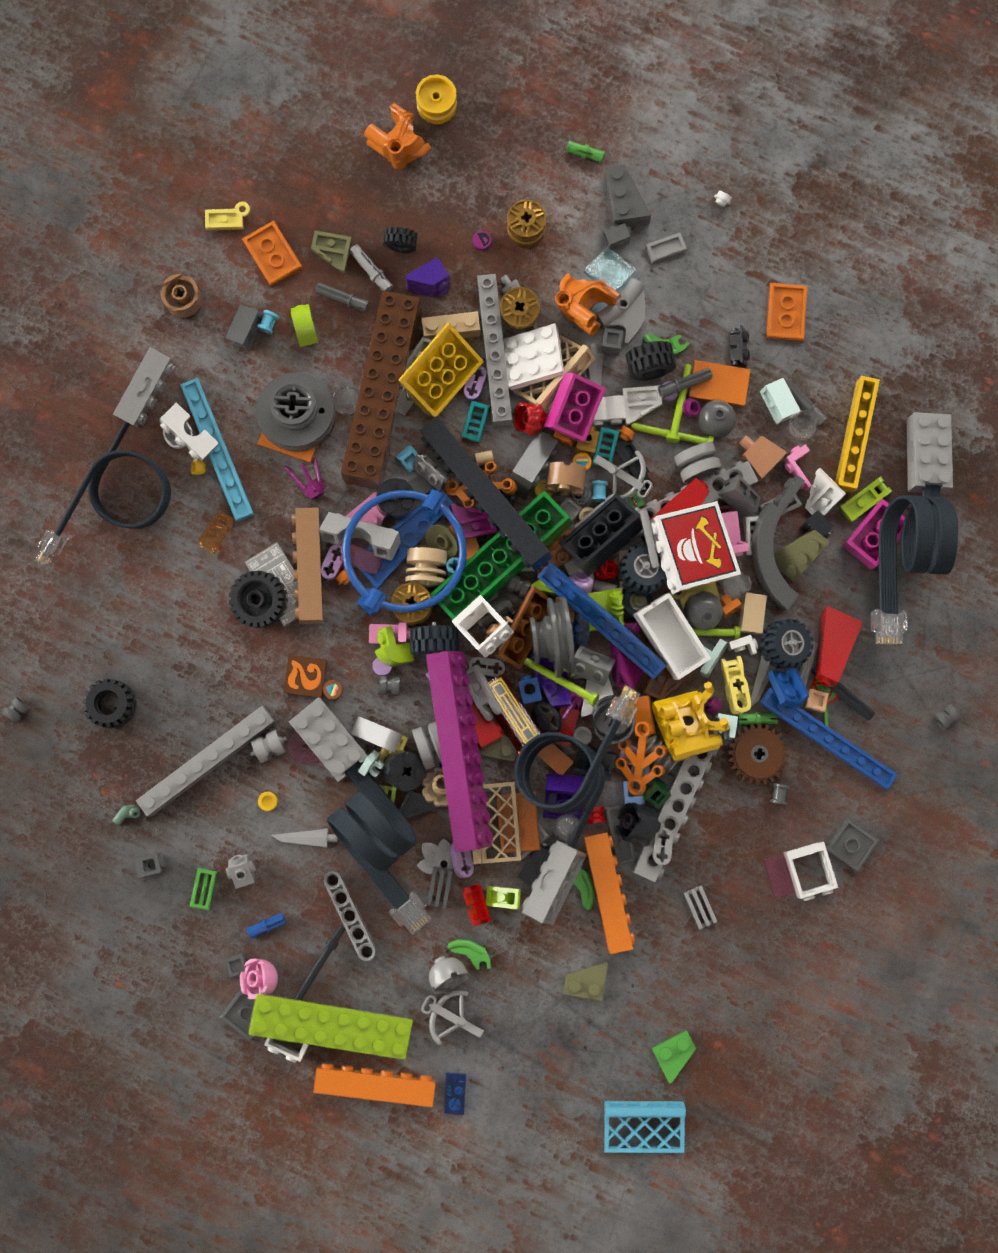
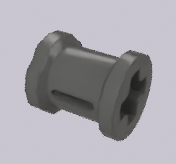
M773 783L774 791L770 803L787 805L786 797L790 786Z

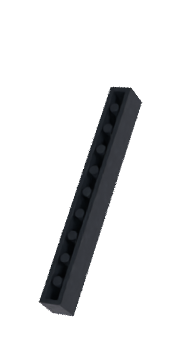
M437 416L419 430L423 435L421 440L427 447L432 446L434 449L431 451L438 460L442 459L445 462L442 465L448 473L453 472L456 475L453 479L460 487L462 485L465 486L466 490L464 492L471 500L475 498L478 502L475 504L482 514L486 512L489 515L487 520L493 527L496 525L499 527L498 533L505 541L509 539L512 543L509 545L516 555L520 553L523 556L521 561L527 568L532 567L536 572L553 558L549 549Z

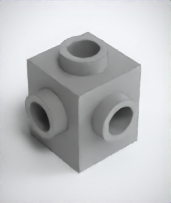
M247 854L236 855L228 860L226 873L228 879L233 880L236 889L255 883V864L253 860H249Z

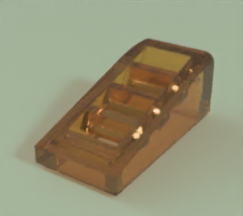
M218 511L199 537V546L215 554L234 524L235 519ZM221 519L222 521L226 522V526L218 522V520ZM217 526V527L221 528L222 531H219V530H217V529L214 528V527ZM211 532L214 533L215 535H217L218 537L216 538V537L210 535Z

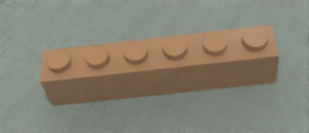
M295 508V514H292V526H296V533H292V542L296 544L297 551H293V563H297V570H293L294 581H298V588L294 589V600H298V607H295V619H299V624H322L319 509Z

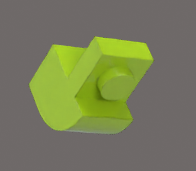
M309 304L291 308L292 320L300 347L318 343Z
M387 626L377 631V640L381 648L375 650V654L383 664L395 667L414 661L410 642L396 644L392 626Z

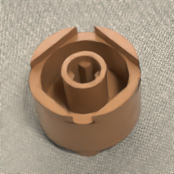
M175 274L164 281L160 295L171 314L177 318L190 317L202 307L201 292L192 278L182 274Z
M564 462L550 463L545 491L550 493L557 492L560 497L566 498L570 497V494L583 496L586 468L576 463H570V465H564Z

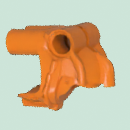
M393 103L389 107L396 126L391 132L387 134L372 123L366 128L364 136L368 138V146L387 158L395 169L401 170L418 157L425 156L431 149V146L428 143L425 144L423 138L413 133L414 115L410 112L407 113L403 108Z
M567 273L560 282V291L556 294L555 301L565 320L575 323L590 336H593L598 332L600 323L596 321L597 316L590 309L600 302L615 306L621 294L612 287L607 286L604 280H576Z

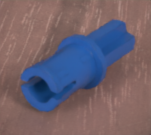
M283 913L266 920L264 918L262 922L247 927V933L250 939L266 932L270 933V930L284 925L286 919Z

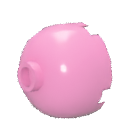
M264 959L248 960L244 964L246 966L245 971L241 972L240 985L243 994H247L249 999H255L256 993L272 994L278 982V974L274 965Z

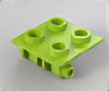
M622 587L588 593L592 599L624 625ZM588 622L589 631L597 630Z

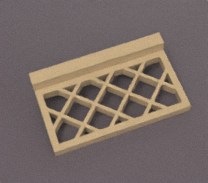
M560 335V345L562 343L566 344V348L561 349V354H566V359L562 360L563 365H565L564 373H575L581 376L594 361L593 353L589 347L585 345L580 346ZM577 351L573 357H570V352ZM564 375L555 377L547 386L545 380L541 381L542 387L534 389V384H531L529 391L521 392L524 388L521 387L513 390V392L533 405L540 404L548 415ZM542 393L537 400L534 399L535 394Z
M515 782L483 784L484 788H489L494 792V795L486 802V807L489 806L496 812L489 822V825L498 832L494 836L493 842L499 835L508 842L502 850L492 842V846L499 851L494 859H487L486 850L489 847L472 850L473 864L522 860ZM511 786V796L506 800L499 792L503 787ZM496 795L505 802L498 811L490 805ZM507 804L513 809V815L509 820L500 813ZM498 815L506 821L500 830L492 824ZM508 824L515 829V834L511 839L502 833ZM509 844L516 848L517 857H509L503 852Z

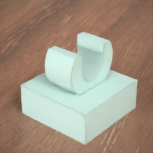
M374 750L366 757L358 772L363 776L370 772L372 776L377 777L380 772L375 767H378L380 770L384 767V763L378 760L381 754Z

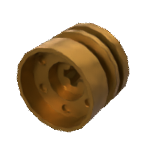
M520 200L513 204L508 211L507 235L509 240L520 248L537 246L545 235L546 213L538 202Z
M515 287L508 290L500 303V312L505 323L516 330H526L532 327L538 321L540 315V304L536 294L525 287ZM518 303H519L520 305H523V304H524V306H523L524 311H522V312H521L520 310L516 311V309H517V306H516V305H517Z
M409 582L402 584L395 590L391 603L408 605L407 601L411 602L412 599H414L415 603H420L431 597L424 586ZM433 606L415 612H393L400 622L415 627L422 625L429 619Z

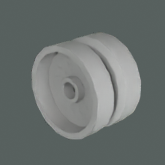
M713 442L698 444L680 452L674 457L677 467L684 468L680 473L683 483H690L696 477L699 480L722 469L723 466L720 459L712 457L716 453Z
M436 722L428 724L430 737H427L422 727L412 730L426 770L436 766L434 754H437L439 762L442 763Z

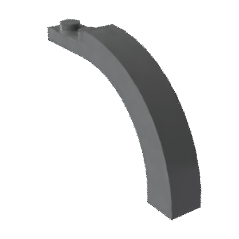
M800 476L789 478L784 484V491L775 497L773 503L764 505L757 518L752 536V561L756 576L767 596L781 610H789L799 594L786 583L778 570L774 557L773 539L779 518L805 481Z

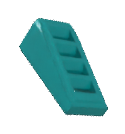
M471 401L462 438L476 442L481 441L490 405ZM474 409H482L484 410V414L474 411ZM476 415L483 418L482 421L473 419L472 416ZM470 422L479 424L480 428L470 426ZM468 429L478 432V436L467 433Z
M600 427L592 464L598 465L594 462L597 455L609 458L608 461L612 463L619 431ZM603 433H604V434H608V435H613L614 438H613V439L605 438V437H603ZM601 441L612 443V447L601 445ZM600 448L610 450V454L599 452Z

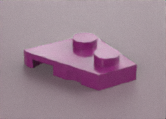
M457 504L449 506L463 529L465 540L497 532L496 526L493 527L487 520L489 515L486 512L482 514L481 511H477L474 508H463L457 506Z

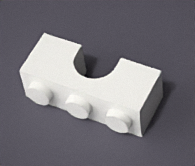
M175 403L160 418V427L168 434L171 432L176 437L174 440L181 447L185 445L190 450L188 453L195 460L203 461L217 447L218 442L206 430L198 436L188 435L184 430V424L190 419V415Z

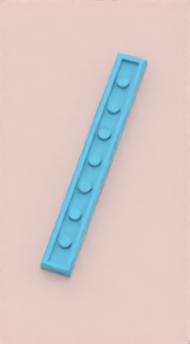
M198 377L180 384L200 434L206 430L218 442L217 447L209 454V457L236 522L253 516L254 513Z

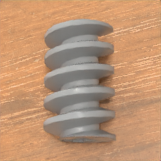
M656 735L647 737L645 756L650 755L657 746L662 745V740L655 742ZM659 748L658 752L662 755L663 750ZM667 753L666 756L656 759L654 766L661 764L668 773L678 761L675 762L671 754Z

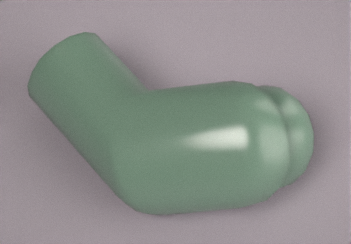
M135 805L123 806L112 821L120 826L125 818H138L141 813L140 808Z

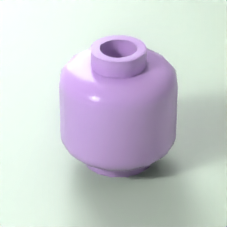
M577 571L570 575L569 578L587 594L592 592L593 579L591 576L588 577L583 571Z

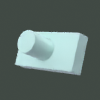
M722 639L718 641L713 651L704 647L711 659L704 663L700 674L707 679L727 648V642Z

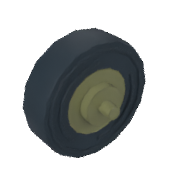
M627 589L623 593L622 605H624V608L622 610L627 618L636 620L633 614L645 606L651 605L650 603L654 599L650 594L642 597V593H640L639 596H635V592L632 591L630 594L627 592Z

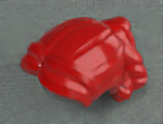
M519 402L514 409L513 425L517 431L528 433L529 436H535L544 427L547 414L540 404L533 405Z

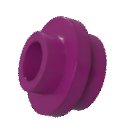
M692 398L686 399L682 406L684 415L689 418L695 417L700 411L699 402Z
M711 698L705 704V711L711 715L716 714L723 707L721 699Z

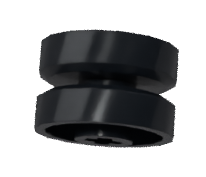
M605 696L598 700L592 709L593 730L602 741L613 721L611 719L615 717L624 699L621 696ZM631 705L611 744L622 743L634 732L635 718Z

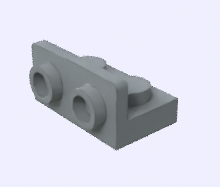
M580 645L574 656L575 675L605 686L616 660Z

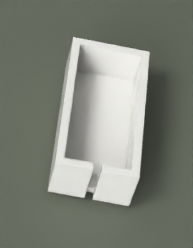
M670 593L662 595L650 603L651 605H647L633 614L659 657L667 664L666 668L674 680L681 679L711 659Z

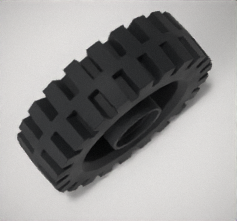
M250 571L242 574L239 579L234 581L235 585H232L230 588L232 592L229 593V597H231L229 605L232 606L230 608L231 612L235 614L233 616L239 619L240 623L249 627L262 628L273 625L284 615L283 611L287 608L285 604L288 602V598H286L287 590H284L283 587L285 586L278 577L265 571ZM258 594L261 596V602L259 604H257L255 601V598Z

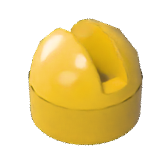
M194 459L191 465V473L193 475L204 474L206 472V464L203 461Z

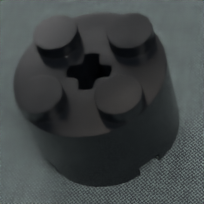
M392 478L384 481L379 486L376 497L396 490H414L406 480ZM399 498L396 503L390 499L376 506L379 513L386 518L401 520L411 512L415 499Z
M396 750L395 753L391 752L384 759L383 778L390 786L406 792L416 789L427 775L422 759L412 752Z
M634 802L626 803L618 814L617 819H620V823L616 825V833L619 839L647 847L655 833L659 832L661 823L658 821L655 809Z

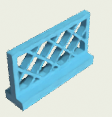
M604 1101L605 1153H684L686 1108L683 1101ZM609 1117H618L622 1122L613 1129L609 1125ZM632 1117H637L641 1121L635 1129L627 1123ZM651 1118H658L661 1121L655 1129L647 1123ZM671 1118H680V1124L675 1129L667 1123ZM624 1125L632 1131L625 1139L618 1133ZM644 1125L651 1131L645 1139L637 1133ZM664 1125L671 1131L665 1139L657 1133ZM614 1135L622 1141L617 1147L609 1146V1140ZM634 1135L642 1141L637 1147H632L628 1143ZM654 1135L661 1141L657 1147H651L647 1143ZM675 1135L680 1140V1147H671L667 1142Z

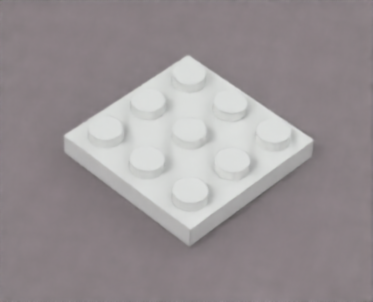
M555 323L503 339L510 390L564 375L558 327Z

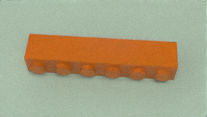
M606 832L583 837L609 954L633 950L632 945L635 944L633 932L629 933L628 925H631L629 913H625L624 905H627L625 894H621L619 886H622L620 874L617 875L615 870L618 862L616 855H612L611 848L614 847L612 836H608Z
M322 1063V1066H318L316 1069L313 1093L433 1107L436 1080H433L432 1076L421 1075L420 1078L412 1077L413 1074L411 1073L393 1075V1072L388 1070H381V1073H376L371 1068H361L360 1071L353 1070V1066L342 1065V1068H335L334 1064Z

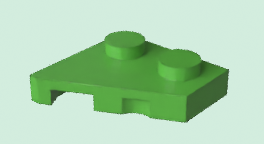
M687 1030L651 1048L669 1084L674 1081L696 1050Z

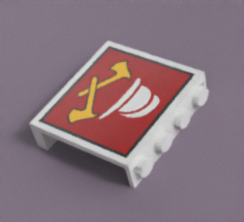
M717 501L659 515L650 520L656 551L660 555L661 567L665 571L667 586L671 590L672 595L681 590L723 579L730 580L741 574Z

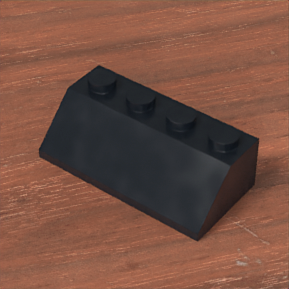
M615 493L560 541L559 544L572 561L589 577L643 530L641 516L623 498Z

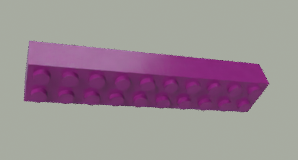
M457 651L426 655L454 850L456 853L491 847L493 834L489 827L490 814L486 807L487 794L483 787L484 775L481 772V755L477 747L479 740L477 733H475V715L472 713L471 705L473 704V699L469 693L470 679L466 672L467 659L464 652Z

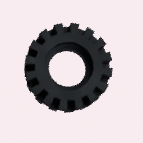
M397 226L385 228L383 246L390 251L394 250V252L416 251L418 233L409 228L404 229L401 226L400 228Z

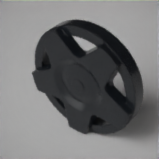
M542 702L533 707L530 718L531 723L534 724L540 734L547 732L560 733L562 728L561 718L553 706Z

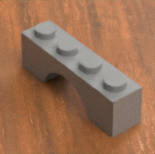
M328 512L319 529L322 541L341 545L347 526L352 518L345 517L339 513ZM361 520L358 522L352 538H362L372 544L374 556L391 561L401 543L398 531Z

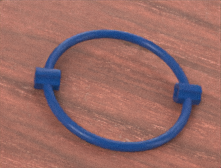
M432 489L429 495L412 490L387 492L365 503L352 517L343 539V562L351 583L365 598L363 605L367 609L375 613L380 608L395 612L424 610L442 601L458 584L466 564L467 546L465 535L455 515L443 504L446 497L439 491ZM414 498L424 501L422 507L430 513L437 515L440 510L452 524L458 539L459 559L452 579L441 592L420 603L402 605L385 601L387 595L375 588H372L369 592L361 584L352 566L350 545L358 522L371 508L390 499Z

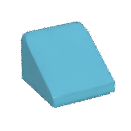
M409 445L395 457L405 470L411 473L414 470L412 466L418 453Z

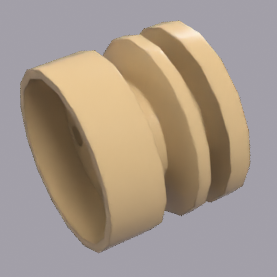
M424 547L407 549V563L415 565V567L406 569V573L411 575L406 576V583H418L425 588L440 586L445 581L444 578L440 577L446 576V571L438 569V567L446 566L447 551Z

